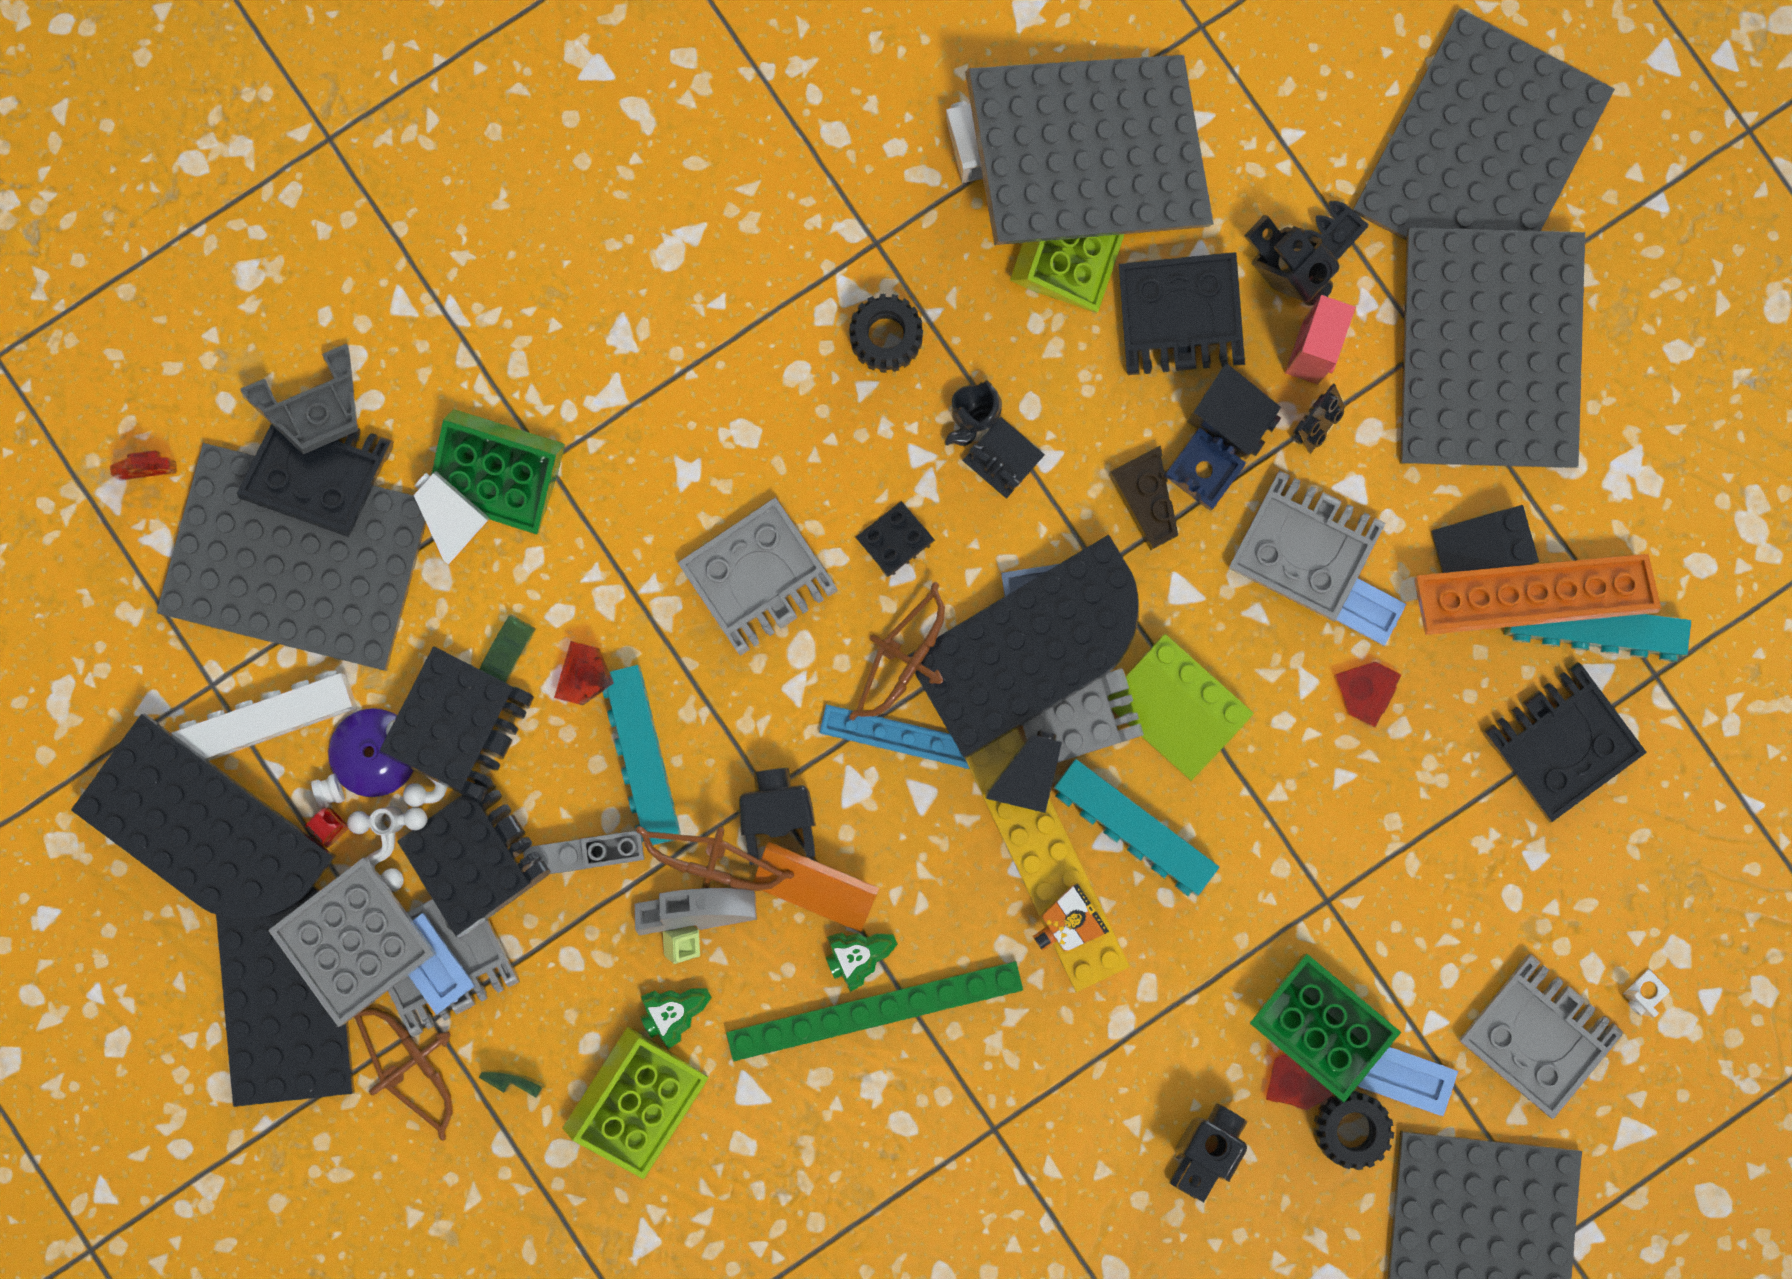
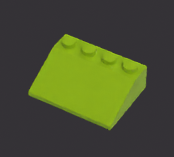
M1125 234L1022 243L1010 281L1042 295L1097 313Z
M1166 634L1154 644L1128 673L1126 680L1129 689L1108 696L1109 701L1132 695L1133 701L1130 704L1111 708L1112 711L1119 717H1123V715L1131 712H1137L1139 719L1127 724L1130 727L1141 724L1144 733L1141 737L1190 781L1200 773L1254 714Z
M627 1026L562 1129L572 1141L644 1179L709 1077L651 1039Z

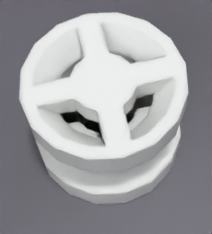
M336 774L329 775L323 781L314 780L311 782L312 791L320 809L327 808L329 803L332 802L341 803L345 801L344 792Z

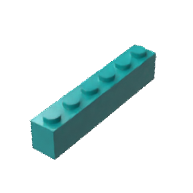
M1640 614L1505 627L1504 635L1513 636L1512 641L1520 643H1530L1531 639L1542 640V645L1559 647L1561 642L1571 644V649L1589 650V646L1600 647V652L1606 654H1618L1619 650L1630 651L1631 657L1648 658V654L1659 655V660L1677 662L1678 658L1688 655L1691 620Z
M635 665L603 673L605 680L600 681L604 699H610L612 709L607 710L611 727L616 726L619 738L614 739L618 756L623 755L626 767L621 768L625 785L630 784L633 794L628 796V801L632 814L637 813L639 825H635V830L640 826L649 832L681 835L641 667ZM649 838L653 846L675 841Z
M1077 759L1071 763L1053 788L1058 792L1055 795L1058 800L1068 807L1072 803L1081 809L1079 815L1092 825L1096 821L1105 827L1103 833L1116 843L1121 839L1129 845L1127 851L1140 861L1145 857L1153 863L1151 869L1164 879L1169 875L1177 881L1174 887L1188 897L1191 893L1199 896L1220 868Z

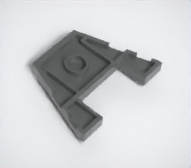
M347 344L322 354L333 380L279 403L276 402L265 378L240 389L243 398L303 454L358 431L350 351Z

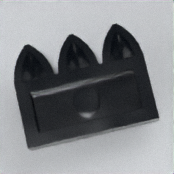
M1330 201L1329 209L1335 220L1327 216L1317 215L1315 217L1316 225L1322 234L1312 230L1306 231L1322 239L1335 259L1338 260L1368 228L1369 224L1346 204L1339 201Z

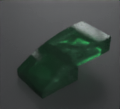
M510 614L479 669L506 683L520 656L525 653L536 628Z
M485 1070L479 1076L480 1079L503 1093L507 1092L511 1085L514 1084L535 1098L541 1095L546 1086L528 1076L505 1070Z

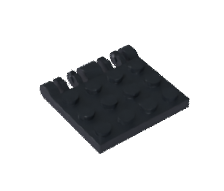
M1236 252L1119 264L1128 376L1140 375L1139 351H1142L1145 374H1151L1152 370L1150 350L1160 349V364L1163 372L1170 371L1168 349L1174 348L1176 371L1197 369L1195 346H1201L1203 369L1210 368L1211 355L1209 354L1208 345L1220 344L1219 360L1222 367L1225 363L1228 364L1227 343L1232 345L1233 366L1245 365Z
M271 424L237 491V496L239 499L349 537L384 462L390 456L394 442L393 440L381 437L377 443L378 436L370 433L362 449L355 448L361 430L358 429V431L348 435L345 443L343 442L346 436L303 454Z
M433 646L378 753L474 801L482 803L487 790L466 780L468 778L482 786L490 787L492 780L484 774L473 771L472 768L475 762L490 770L498 771L500 767L499 762L480 754L482 750L496 758L504 759L513 740L499 731L492 730V728L495 726L506 733L516 735L518 728L513 723L500 719L498 716L501 710L516 718L524 719L526 711L517 705L529 709L534 696Z
M1576 662L1567 669L1571 678L1565 672L1558 676L1562 686L1571 694L1566 700L1562 698L1552 684L1548 683L1543 687L1551 701L1557 705L1555 708L1539 690L1521 703L1530 718L1535 721L1533 724H1531L1520 708L1515 707L1511 710L1513 718L1524 729L1521 733L1517 735L1510 724L1502 717L1496 721L1499 729L1510 741L1507 742L1493 724L1482 731L1487 741L1498 752L1549 822L1555 821L1647 753L1579 662Z
M493 780L490 787L474 783L487 790L482 803L461 795L427 819V823L422 829L412 830L397 841L454 935L459 939L546 878L551 872L546 863L540 861L542 857L537 851L530 853L521 859L519 863L516 860L518 855L532 845V841L529 837L522 838L526 832L516 816L509 815L512 810L508 804H503L493 810L489 816L486 813L488 808L502 798Z

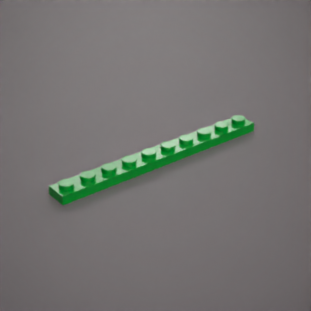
M1014 961L728 1031L726 1034L734 1062L1024 990L1017 962Z

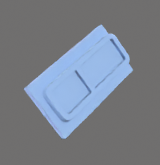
M1357 578L1336 621L1385 646L1393 629L1397 626V622L1406 604Z
M422 913L413 922L437 954L408 976L437 1015L452 1003L457 1002L460 997L476 985L429 919Z
M1389 1047L1358 1087L1444 1116L1458 1071Z

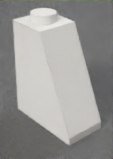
M966 101L952 104L950 109H946V120L961 182L963 184L983 179L971 104H968Z
M435 471L431 476L425 473L414 485L418 489L414 497L443 560L449 565L483 527L489 517L438 472Z

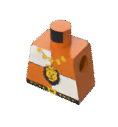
M1075 883L1040 915L1047 927L1033 935V938L1042 951L1058 942L1065 952L1108 933L1109 930L1078 883Z

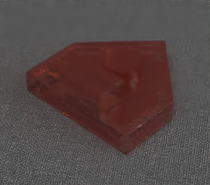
M157 450L127 454V459L110 465L111 476L120 481L175 474L177 472L176 461L161 457L160 452Z
M570 641L554 698L583 706L614 684L599 648Z
M1377 662L1335 674L1334 677L1339 686L1347 715L1375 728L1397 689L1396 685L1401 674Z
M1284 1052L1275 1057L1266 1100L1309 1110L1333 1095L1332 1092Z

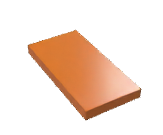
M768 842L761 861L782 872H793L794 877L792 879H784L772 889L761 891L856 931H862L878 893V887ZM758 867L753 882H770L778 876Z

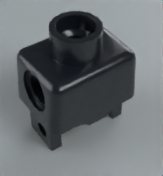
M1263 215L1244 235L1258 253L1252 261L1253 266L1274 290L1301 300L1308 306L1314 305L1321 295L1328 297L1332 292L1333 282L1331 278L1339 271L1340 265L1322 239L1296 226L1292 228L1285 227L1279 231L1269 216ZM1268 229L1267 236L1263 238V231ZM1280 257H1281V258L1285 261V263L1288 265V268H1287V269H1284V270H1281V269H1280V267H1279V259H1280Z
M789 768L754 772L756 791L743 793L739 797L741 836H746L748 854L759 859L757 834L779 837L786 836L793 829L802 828L806 857L816 856L812 827L816 826L809 789L804 785L791 786Z
M1216 1103L1208 1119L1200 1117L1192 1119L1174 1149V1157L1176 1159H1183L1170 1179L1169 1184L1204 1203L1218 1178L1230 1182L1247 1152V1144L1239 1136L1248 1121ZM1215 1135L1217 1147L1213 1152L1208 1153L1205 1148L1206 1140L1209 1136Z

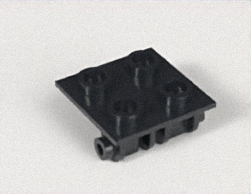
M1334 383L1324 395L1321 394L1313 404V408L1309 409V416L1305 415L1303 417L1305 421L1301 420L1293 431L1292 439L1300 445L1304 442L1310 454L1316 447H1320L1324 443L1328 430L1333 424H1337L1344 415L1345 405Z
M1000 417L981 440L973 445L962 461L1007 499L1045 454Z
M902 501L855 537L887 577L890 575L894 576L899 568L904 564L908 565L912 558L916 559L917 554L926 547L929 549L931 547L930 544L935 541Z

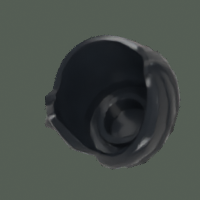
M986 380L978 385L964 386L953 394L951 416L960 429L954 430L947 435L944 442L945 445H969L975 440L977 432L991 428L996 424L1002 411V400L997 390L989 381Z

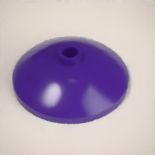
M377 708L363 709L346 717L335 729L329 744V763L333 774L337 775L339 783L347 790L365 797H381L400 789L412 776L414 770L378 753L387 736V725L396 719V714ZM371 746L374 749V754L368 758L365 755V749Z

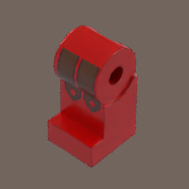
M323 808L305 826L327 848H330L348 830L347 823L332 808Z

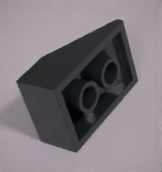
M1523 505L1431 531L1442 573L1534 565L1539 562Z

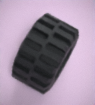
M879 294V298L874 299V296L868 298V302L865 304L861 303L858 306V311L854 312L851 317L849 334L852 350L858 356V360L862 364L866 363L868 368L873 371L875 368L880 369V372L887 373L886 370L891 369L893 372L899 371V367H907L910 361L917 357L918 351L921 349L923 338L921 317L919 318L917 309L915 307L912 308L908 300L904 298L902 301L898 299V295L892 294V297H886V294ZM881 319H892L898 322L904 331L902 341L892 348L876 346L869 338V329L872 324Z
M1353 1091L1345 1102H1342L1336 1096L1327 1098L1328 1102L1325 1105L1321 1104L1319 1110H1321L1319 1115H1315L1314 1122H1316V1128H1313L1314 1135L1317 1137L1316 1143L1323 1151L1322 1153L1337 1165L1347 1169L1363 1170L1365 1166L1369 1168L1375 1166L1374 1162L1377 1160L1382 1161L1385 1158L1384 1152L1386 1150L1390 1151L1392 1147L1389 1144L1390 1138L1394 1139V1132L1391 1131V1126L1394 1125L1392 1119L1388 1117L1389 1112L1378 1100L1357 1091ZM1353 1112L1361 1113L1367 1118L1369 1123L1368 1137L1357 1147H1346L1338 1139V1125L1347 1114Z

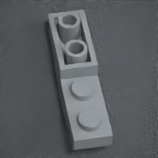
M636 831L531 846L523 852L524 857L530 853L539 852L542 857L540 861L546 863L551 871L550 874L644 860L642 838Z
M732 888L678 890L659 893L658 900L635 904V931L638 935L694 925L699 930L757 920L756 894L754 890Z

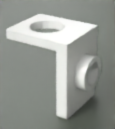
M1646 970L1623 994L1630 1001L1628 1003L1630 1008L1639 1016L1656 1017L1659 1012L1654 1006L1670 990L1651 970ZM1647 981L1653 982L1657 987V993L1651 999L1644 998L1640 991L1642 984Z

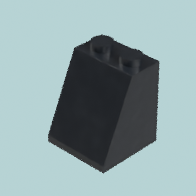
M1225 363L1187 422L1197 429H1203L1212 437L1222 438L1224 445H1231L1235 450V454L1246 460L1250 454L1256 457L1265 443L1261 439L1266 430L1272 432L1280 421L1281 417L1277 413L1281 406Z
M1038 731L1037 736L1030 735L987 790L985 798L1046 813L1062 742L1056 741L1057 735L1044 731Z

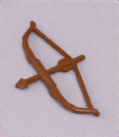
M937 582L932 584L931 592L884 640L874 634L870 635V640L878 645L879 649L857 709L849 715L850 720H855L858 716H878L889 709L906 691V685L917 670L929 677L930 683L941 684L943 682L939 670L933 672L921 664L930 647L935 645L939 631L944 623L945 606L938 593L939 584ZM934 597L938 607L936 620L923 643H920L913 656L909 657L901 652V644L894 641L893 638ZM882 655L890 660L897 657L907 663V666L898 678L899 681L884 703L873 710H863Z
M640 826L636 828V832L642 835L647 851L653 857L681 873L687 872L703 877L702 888H709L711 880L727 885L730 884L731 888L761 891L772 889L784 879H792L794 877L793 872H782L723 841V827L717 829L715 838L649 832ZM649 838L707 843L705 852L710 856L708 865L704 866L694 862L688 863L664 855L653 847ZM725 849L778 877L770 882L758 883L732 876L730 873L714 868L717 858L724 857Z
M378 1008L362 1010L355 1016V1020L380 1079V1082L369 1090V1094L375 1095L386 1088L438 1131L439 1139L444 1141L446 1139L445 1130L453 1114L452 1099L441 1073L436 1072L426 1056L440 1045L445 1047L451 1037L450 1032L436 1034L437 1039L420 1050L413 1038L409 1036L407 1028L401 1025L391 1014ZM375 1015L385 1020L401 1039L403 1046L412 1058L400 1067L392 1065L383 1072L361 1017ZM415 1064L431 1080L444 1100L445 1115L441 1125L394 1088L404 1080L403 1073Z

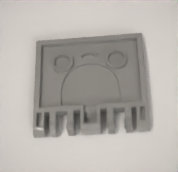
M1279 470L1229 569L1335 622L1386 523L1375 518L1367 535L1364 537L1361 533L1370 517L1369 514L1364 512L1354 532L1344 527L1353 513V506L1347 505L1339 522L1336 523L1332 520L1342 502L1341 500L1323 492L1314 511H1312L1308 507L1317 489L1311 486L1304 496L1302 505L1291 500L1300 487V480L1294 478L1284 497L1281 493L1290 475Z
M776 497L678 562L740 656L750 649L737 631L738 629H743L755 647L759 644V638L754 631H751L747 623L757 617L764 632L769 636L773 635L775 632L762 613L768 610L779 628L782 629L798 618L785 599L786 597L791 595L803 614L808 611L806 602L797 593V590L804 585L808 587L815 601L820 603L824 600L813 584V579L816 578L828 597L838 591Z
M1123 668L1109 672L1104 677L1023 724L1027 739L1030 735L1037 736L1038 731L1056 734V741L1062 742L1058 762L1143 736L1141 724L1118 731V725L1139 719L1137 712H1131L1115 719L1111 709L1130 704L1133 701L1132 695L1112 701L1108 699V695L1129 689Z
M433 899L407 912L412 920L422 913L426 915L476 985L473 989L481 1002L488 999L486 989L478 979L484 973H487L491 984L497 993L503 991L504 986L494 969L496 967L508 987L520 982L489 919L459 939L454 935ZM409 976L388 991L412 1037L424 1032L423 1026L414 1012L415 1009H417L427 1029L435 1026L431 1014L425 1007L427 1001ZM468 991L457 1002L452 1003L451 1007L456 1014H459L476 1005V1002L471 992ZM448 1008L439 1013L445 1021L451 1018Z
M1528 954L1458 1041L1549 1118L1554 1119L1620 1039L1623 1031L1614 1023L1604 1031L1610 1021L1605 1016H1602L1595 1022L1590 1032L1585 1030L1582 1026L1593 1015L1595 1007L1591 1004L1586 1005L1575 1020L1572 1019L1583 1005L1585 999L1570 986H1566L1555 998L1554 1002H1552L1551 998L1560 989L1563 981L1556 977L1549 983L1544 992L1541 993L1536 987L1546 977L1549 969L1545 965L1540 966L1529 981H1527L1540 963L1532 954Z

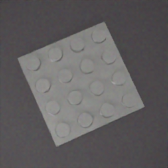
M367 857L359 860L268 930L338 1027L343 1026L437 954Z

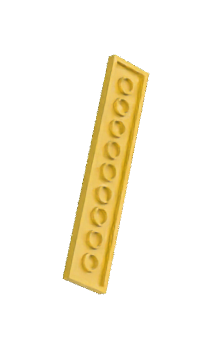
M1016 728L965 760L1039 916L1068 888L1078 883L1109 930L1108 933L1065 952L1058 942L1053 944L1077 993L1130 966L1050 798L1046 813L985 798L987 790L1024 744Z

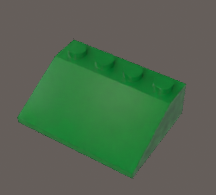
M453 409L443 419L431 475L435 471L438 472L486 514L489 520L538 534L559 472L565 444Z
M1308 954L1301 956L1250 1021V1024L1342 1102L1346 1101L1401 1034V1031Z

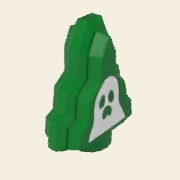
M840 932L827 937L832 954L825 958L834 979L842 977L849 991L852 992L864 985V978L875 971L876 963L888 957L898 943L894 934L877 933L866 938L858 933L846 936Z
M692 988L681 994L673 990L662 994L652 991L640 996L646 1010V1014L640 1016L649 1036L653 1038L659 1035L665 1046L670 1049L681 1041V1034L691 1027L692 1017L704 1010L712 996L707 988Z

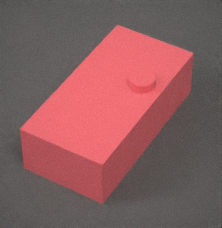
M1321 295L1303 319L1285 374L1318 385L1328 373H1333L1356 307Z

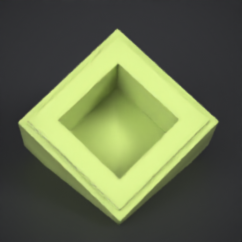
M688 926L663 931L664 956L673 964L700 957L699 930L695 926Z

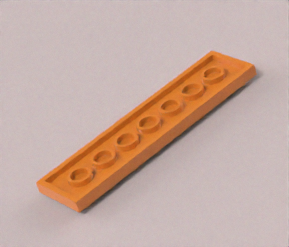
M1649 554L1417 575L1414 579L1425 635L1658 613L1661 609Z

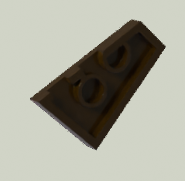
M1161 445L1108 473L1150 551L1178 536L1173 505L1169 499L1167 489L1168 480L1164 476L1166 471H1164L1161 458L1163 456Z

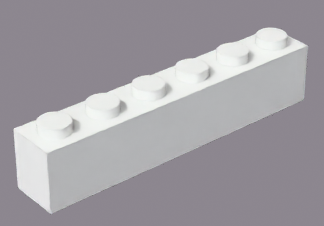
M334 670L321 674L319 676L320 680L309 684L308 680L291 685V691L282 694L280 690L263 695V701L254 704L252 700L235 705L236 710L226 714L224 710L213 712L207 715L208 720L198 724L196 720L182 723L179 725L180 730L172 732V734L210 761L349 712L358 707L347 675L337 674V671Z

